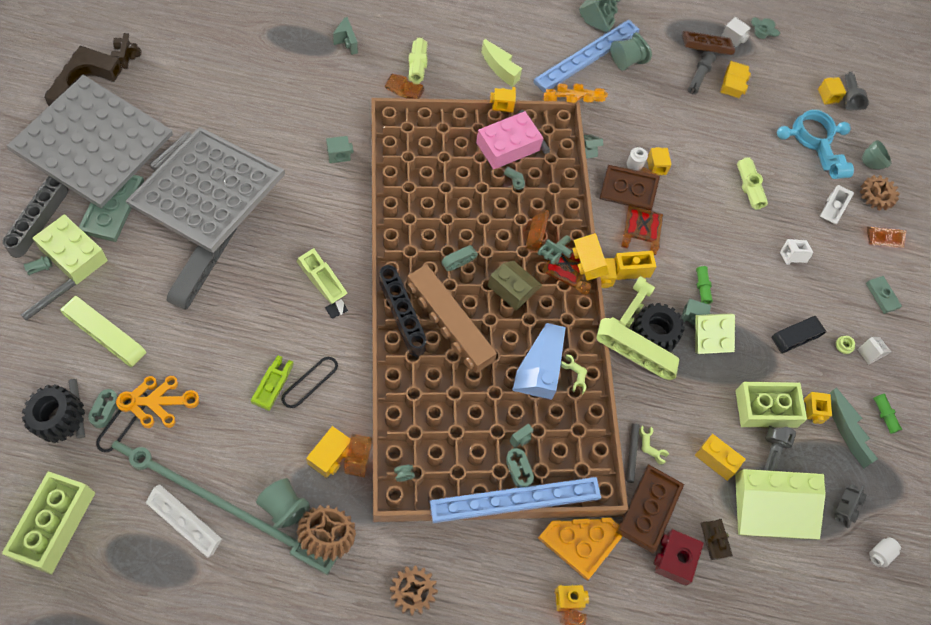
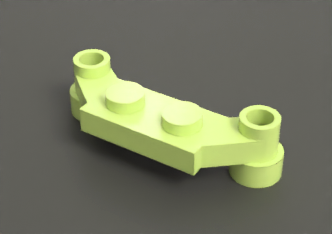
M640 276L632 288L639 292L620 321L614 317L611 319L630 328L635 320L633 315L640 313L644 306L642 301L646 295L650 297L656 287L646 282L647 280Z

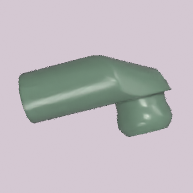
M507 167L504 175L512 179L514 188L522 189L525 185L523 174Z

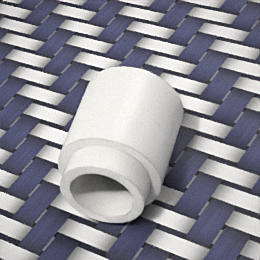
M639 147L632 149L627 160L628 169L635 171L643 169L648 158L646 150Z
M891 537L882 539L869 552L870 559L874 565L886 568L900 554L901 546Z

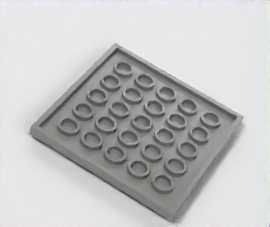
M82 75L7 145V148L99 208H102L173 135V130L85 75Z
M199 127L126 200V203L131 208L209 252L214 253L284 177L285 172L266 160Z

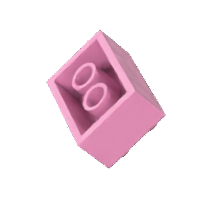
M524 111L479 129L476 143L492 168L497 169L540 151L543 137Z

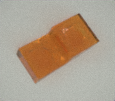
M392 73L385 84L386 89L407 99H420L425 90L423 84H413V82H408L406 76Z

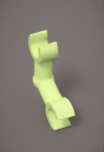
M566 354L565 358L570 361V364L561 361V367L578 373L577 381L574 383L572 391L574 393L576 386H581L583 395L586 390L584 382L587 370L575 363L571 355Z
M642 425L639 429V435L642 437L641 450L655 457L658 464H664L666 461L661 459L660 455L667 457L669 453L664 449L657 450L650 446V436L653 434V428L651 426L648 431L649 434H646L643 431Z

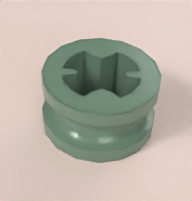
M403 465L395 468L394 473L397 474L396 481L403 482L413 479L415 477L414 473L411 472L413 466Z

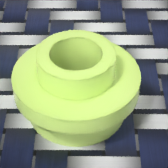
M841 336L836 340V348L843 354H850L855 349V341L850 336Z

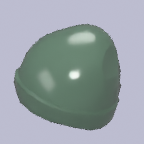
M879 140L869 145L862 156V162L871 169L881 170L888 168L892 164L886 147Z

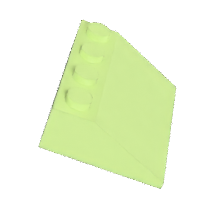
M748 469L735 473L738 535L820 539L825 503L824 474Z

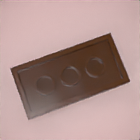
M648 464L628 505V511L624 514L616 533L654 554L657 551L685 484Z

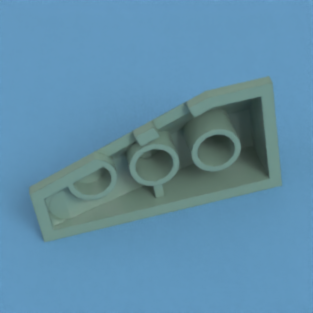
M585 0L579 8L580 15L585 23L604 32H609L615 23L613 17L618 11L616 5L620 0Z

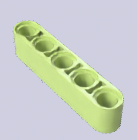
M74 296L60 309L66 318L132 368L147 353L141 345L79 297Z
M604 318L600 321L597 333V340L600 343L664 379L673 380L676 378L679 358L613 319Z

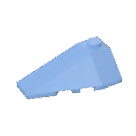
M546 323L516 372L513 391L550 400L553 399L560 372L566 327Z

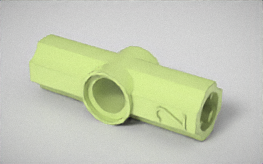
M417 38L413 41L412 53L409 54V81H412L413 84H420L424 80L425 69H427L428 44L423 38Z
M749 157L738 161L737 166L743 180L742 190L748 195L752 208L757 210L766 207L768 201L762 187L763 177L757 173L753 160Z

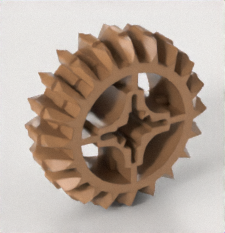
M329 504L326 508L319 505L317 510L312 507L299 520V527L296 532L298 543H301V550L307 549V556L314 554L315 560L318 557H322L324 562L327 560V557L332 561L336 559V556L342 558L344 553L347 554L354 544L356 536L355 523L351 522V516H345V510L339 512L337 507L330 509ZM338 537H343L340 540L334 542V540L338 539Z

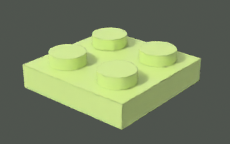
M735 314L695 315V353L735 352Z

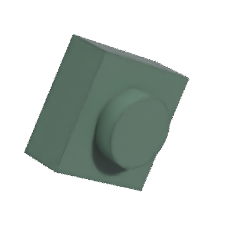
M529 423L512 435L510 443L514 448L518 445L524 446L532 439L533 428Z

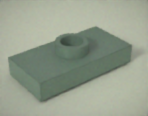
M884 276L869 280L866 283L884 314L902 307Z

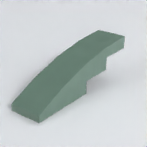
M836 387L829 393L831 395L832 417L848 448L864 469L878 458L865 443L870 437L858 424L863 418Z

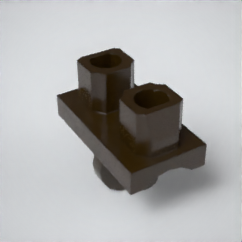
M123 33V38H114L113 40L114 50L120 51H111V56L119 58L122 68L128 69L130 59L135 60V58L140 57L142 50L136 43L132 44L129 41V33Z
M722 519L700 523L711 561L732 557L733 554L728 541L729 535L725 531Z

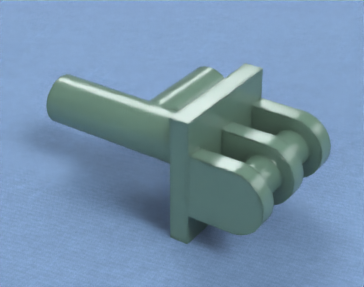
M564 236L556 244L549 239L546 240V243L539 249L538 255H543L544 259H549L553 265L559 263L562 254L570 258L573 251L565 247L571 241L570 236Z

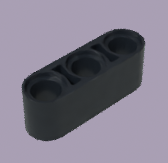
M812 316L778 331L771 338L781 354L821 337L827 331L817 316Z

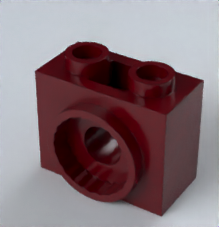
M671 529L667 534H663L660 541L662 549L661 553H657L654 565L656 568L654 573L687 586L693 581L704 542ZM677 554H681L684 557L685 563L678 560Z

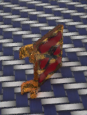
M629 206L621 247L628 248L631 238L651 242L650 251H653V254L656 255L660 248L663 214Z
M565 245V247L573 251L571 247ZM574 253L570 258L562 254L558 264L555 263L553 265L548 260L542 269V272L576 288L585 296L590 292L591 284L581 281L584 274H580L577 264L581 262L579 258L575 259Z

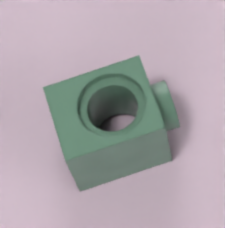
M348 136L326 138L329 163L351 161L350 154L354 152L353 144L349 143Z

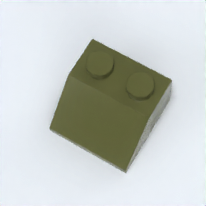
M515 261L503 263L490 275L488 287L517 311L542 287V284Z

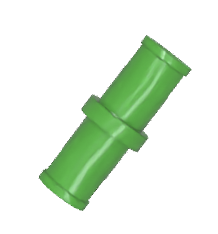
M700 266L696 268L698 278L697 289L700 291L701 302L710 304L713 302L708 267Z
M886 394L874 397L873 399L881 413L879 415L884 419L889 433L893 434L901 431L902 428L895 416L896 411L891 408Z

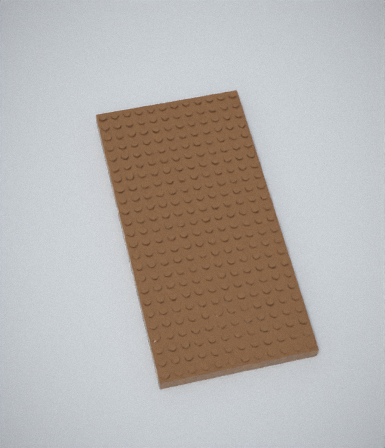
M372 98L373 522L432 521L430 500L518 488L508 469L506 457L508 452L514 449L510 443L512 435L528 423L533 428L532 439L526 445H518L516 448L521 449L525 453L533 472L534 478L530 486L597 477L601 495L600 500L460 520L623 516L628 511L609 347L597 340L600 321L605 318L601 278L598 277L587 281L585 274H579L576 284L573 285L567 280L559 278L555 273L548 272L547 266L551 261L549 259L545 260L543 255H538L539 249L548 239L556 244L564 236L568 235L571 241L565 247L572 250V248H575L574 240L595 233L580 102L515 101L514 111L504 112L493 111V103H490V100ZM520 110H524L550 148V152L544 154L540 148L538 152L493 169L476 143L478 130L517 115ZM507 167L523 174L525 185L522 189L514 188L512 179L504 175ZM472 245L478 255L473 261L452 271H446L442 260L447 255L466 246ZM564 256L568 262H573L566 256ZM515 261L542 284V287L517 311L488 287L490 275L503 263ZM426 264L497 353L495 362L476 374L472 369H468L461 354H457L454 351L451 341L448 338H444L440 331L441 328L437 323L434 324L431 321L428 311L420 307L418 298L411 294L406 287L407 276ZM385 265H391L396 268L426 336V349L421 356L416 357L408 352L380 286V269ZM397 292L391 293L392 295H399ZM402 308V309H399L398 311H400V312H405V311H407V310H405V309ZM546 323L566 327L561 361L570 364V361L565 357L566 354L571 355L575 363L586 368L587 374L584 382L586 390L583 395L581 386H576L574 393L572 391L573 385L577 381L578 373L571 369H564L561 365L556 392L552 400L513 391L516 372ZM411 325L405 326L407 329H413V328H414V327L411 326ZM414 342V343H413L414 346H421V345H422V344L419 343V342ZM513 455L511 460H515L519 466L520 457ZM403 465H412L413 470L411 472L414 473L415 477L408 481H396L397 474L394 473V469ZM520 471L521 476L519 480H523L526 483L528 476H523L522 471Z

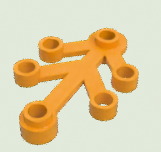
M558 84L557 91L560 93H556L555 89H546L543 100L557 101V97H567L566 101L575 103L582 98L584 102H593V100L603 102L608 97V93L602 88H596L595 91L584 89L583 84H574L573 90L567 89L568 85Z
M148 376L134 391L122 392L116 400L117 407L124 412L131 411L140 419L144 428H151L154 425V419L152 415L145 414L139 406H148L162 419L165 427L171 428L176 423L175 417L172 414H168L160 405H184L186 408L192 409L197 407L200 401L197 392L193 390L186 391L182 396L161 397L169 389L173 390L178 386L175 376H168L165 382L149 396L140 397L147 389L153 390L157 386L156 379L153 376ZM148 381H154L152 385H147ZM169 381H175L173 385H168ZM194 399L195 401L194 403L189 404L188 400ZM126 400H131L130 404H124ZM171 418L173 420L171 423H166V419ZM146 419H151L150 423H144Z

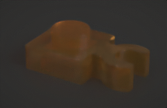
M570 609L562 614L560 623L565 625H585L587 614Z

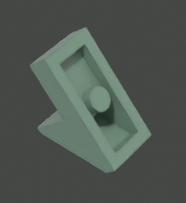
M345 17L333 33V44L345 43L346 49L349 48L351 55L358 54V42L348 17Z
M592 134L583 135L586 159L598 157V146H603V138Z

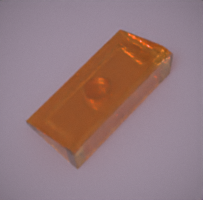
M548 210L532 218L526 243L527 249L539 251L541 248L549 216Z
M867 227L868 242L870 245L904 248L907 230Z

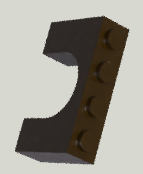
M80 45L72 54L69 62L64 65L60 75L55 78L53 85L46 91L44 98L48 107L82 75L96 76L115 82L122 71L119 58Z

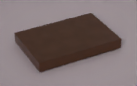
M683 31L682 38L686 48L734 55L735 48L730 38Z
M608 164L600 199L652 211L660 176Z

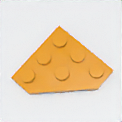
M611 518L552 521L538 539L588 581L623 536L616 533L619 524Z

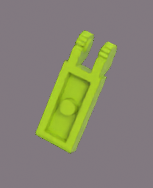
M278 355L266 371L251 399V403L270 411L293 368L294 361L289 360L283 371H280L278 368L282 363L283 357Z

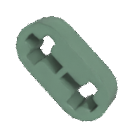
M472 245L466 246L447 255L442 260V264L446 271H452L473 261L478 254Z
M105 389L98 395L88 416L89 421L94 427L104 428L110 422L117 408L116 400L118 395L114 390ZM111 396L113 400L108 401L106 404L104 399ZM102 413V416L104 417L103 420L99 419L97 422L95 417H99Z
M518 448L510 450L506 457V463L515 485L518 488L529 487L533 482L534 476L525 453ZM513 455L520 457L519 466L515 460H511ZM520 471H522L523 476H528L526 483L523 480H519L521 476Z

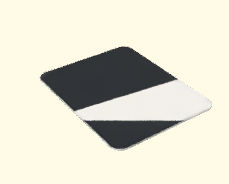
M341 299L325 307L331 319L348 312Z

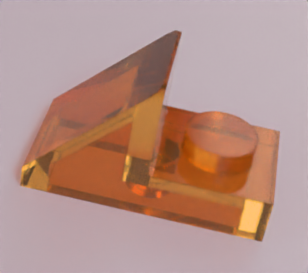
M357 434L351 435L348 455L344 463V474L365 478L373 438Z

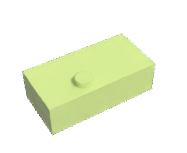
M47 472L2 554L13 561L52 575L95 492L86 484Z

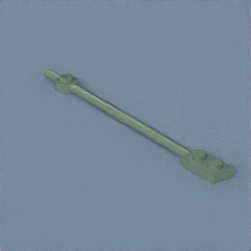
M117 440L113 442L111 447L128 456L133 468L137 470L149 468L292 547L289 553L291 556L328 576L338 559L336 556V559L332 561L327 557V560L324 562L322 557H318L315 560L314 554L307 556V549L301 550V543H298V540L278 529H274L271 525L153 461L148 449L138 447L133 450ZM141 457H145L142 463L138 462Z

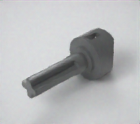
M850 71L848 74H845L848 92L844 96L846 110H864L869 105L867 93L864 89L858 88L855 74Z
M769 426L765 439L772 445L764 471H776L783 448H792L796 436L795 430L787 426L779 429Z

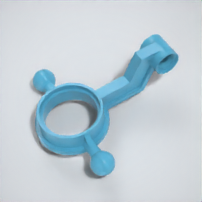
M808 110L795 120L793 129L781 126L777 130V136L780 139L784 140L794 135L803 146L816 150L824 171L829 170L832 179L851 178L853 176V164L846 161L844 154L834 155L830 147L836 132L841 135H846L850 132L851 127L849 123L841 122L836 126L834 120L825 112ZM812 119L820 122L827 131V138L820 139L809 134L803 126V121Z

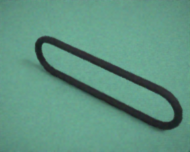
M328 356L317 362L282 395L284 406L296 408L335 373L338 368L336 359ZM329 359L335 363V368L298 403L288 405L285 402V396L323 361Z
M126 400L124 404L127 405L130 400ZM120 409L117 411V413L114 415V417L111 419V421L108 423V425L97 438L96 446L97 449L101 452H110L113 450L112 447L109 449H102L99 445V442L103 435L106 433V431L109 429V427L112 425V423L115 421V419L118 417V415L121 413ZM134 416L117 441H121L137 419L136 416Z

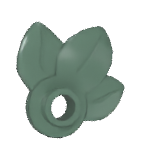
M756 17L752 18L751 24L755 27L754 34L757 37L764 39L769 35L774 37L780 35L781 32L775 29L776 23L772 19L764 18L760 20Z

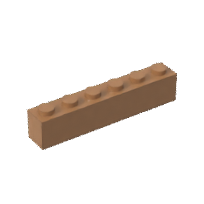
M426 264L409 274L406 284L408 291L418 298L420 307L428 311L431 321L434 324H438L442 335L451 341L454 351L457 354H461L468 369H472L476 374L495 362L496 351L430 267Z

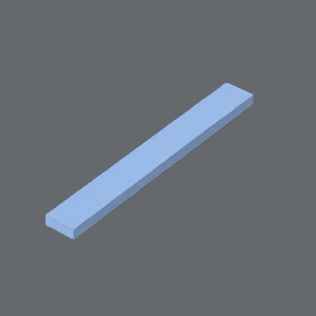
M628 19L536 77L533 83L543 93L546 92V89L554 88L610 52L612 42L629 40L633 37V33H639L640 29Z
M597 477L435 499L430 500L432 522L439 523L600 500L601 495Z

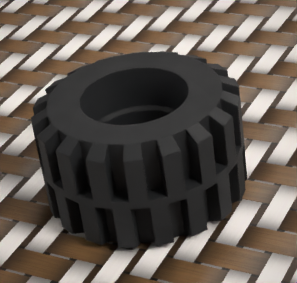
M652 303L640 311L633 324L632 331L670 352L682 338L685 327L682 326L684 321L680 319V313L675 312L676 309L673 307L671 309L668 308L667 304L662 306L661 303H656L654 306ZM649 324L660 325L666 334L655 333Z
M46 385L44 389H37L36 394L32 393L29 401L26 400L24 404L26 408L22 410V414L25 415L22 417V422L25 423L24 426L29 432L47 442L58 443L59 440L62 442L67 440V436L72 437L74 435L73 432L79 430V424L83 423L84 418L82 415L85 414L83 402L80 401L79 397L62 386ZM58 408L56 415L49 420L51 413Z

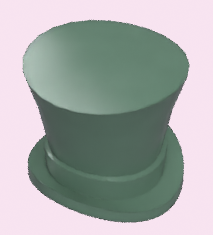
M637 32L633 33V37L629 40L612 42L610 47L612 59L621 71L626 70L635 63H648L652 58L651 48Z
M287 478L269 485L256 500V504L273 517L274 529L297 524L303 518L305 512H309L310 507L309 502L305 498L300 499L297 497Z

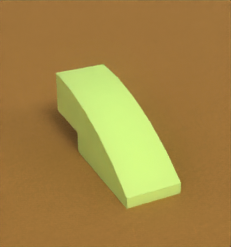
M485 39L483 41L482 54L486 62L498 77L513 87L520 80L522 68L511 62L512 55Z
M314 248L297 259L296 262L310 281L331 304L348 294L329 265L323 262Z

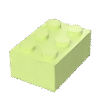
M65 214L33 237L39 250L48 256L76 285L108 261L103 250Z
M743 382L735 390L741 427L772 426L783 428L787 426L789 428H798L807 420L800 383Z

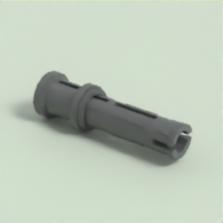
M704 51L702 53V59L697 64L698 70L688 87L690 94L692 89H694L693 95L698 93L706 73L711 71V64L716 60L714 52Z

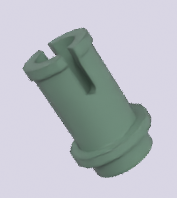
M41 256L38 260L24 264V268L28 271L27 274L29 276L45 269L48 271L52 267V262L48 256Z

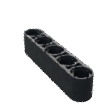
M385 265L380 269V286L408 352L416 357L421 356L426 349V336L396 268L391 265ZM397 292L399 295H392L391 293ZM403 308V309H405V310H407V311H405V312H400V311H398V310ZM411 325V326H413L414 328H413V329H407L405 326ZM414 342H419V343H421L422 345H421V346H414L413 343H414Z

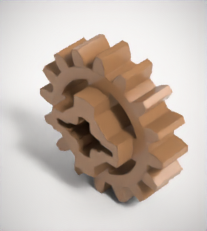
M875 175L871 178L868 177L861 185L862 189L860 190V193L864 194L861 198L867 200L865 204L870 203L872 209L876 206L878 211L882 208L885 211L888 208H892L899 200L898 196L900 193L896 191L898 187L893 186V181L888 182V177L882 179L881 175L878 178Z
M414 565L413 571H410L407 566L405 567L404 574L401 571L397 572L399 579H392L396 586L390 587V591L395 592L391 596V600H397L395 608L402 606L403 614L410 610V615L413 616L414 611L417 610L421 615L423 612L422 608L429 610V602L434 603L436 600L432 595H436L438 590L432 587L437 582L430 581L432 573L425 575L424 567L421 571H417V566ZM415 577H419L424 581L420 582L416 580ZM406 579L405 588L399 590L400 584ZM411 586H414L415 589H418L417 595H414L413 592H409ZM428 591L427 598L422 602V593ZM407 599L411 601L413 605L407 604L403 600Z

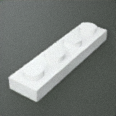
M160 484L155 486L146 504L206 557L212 556L222 538Z

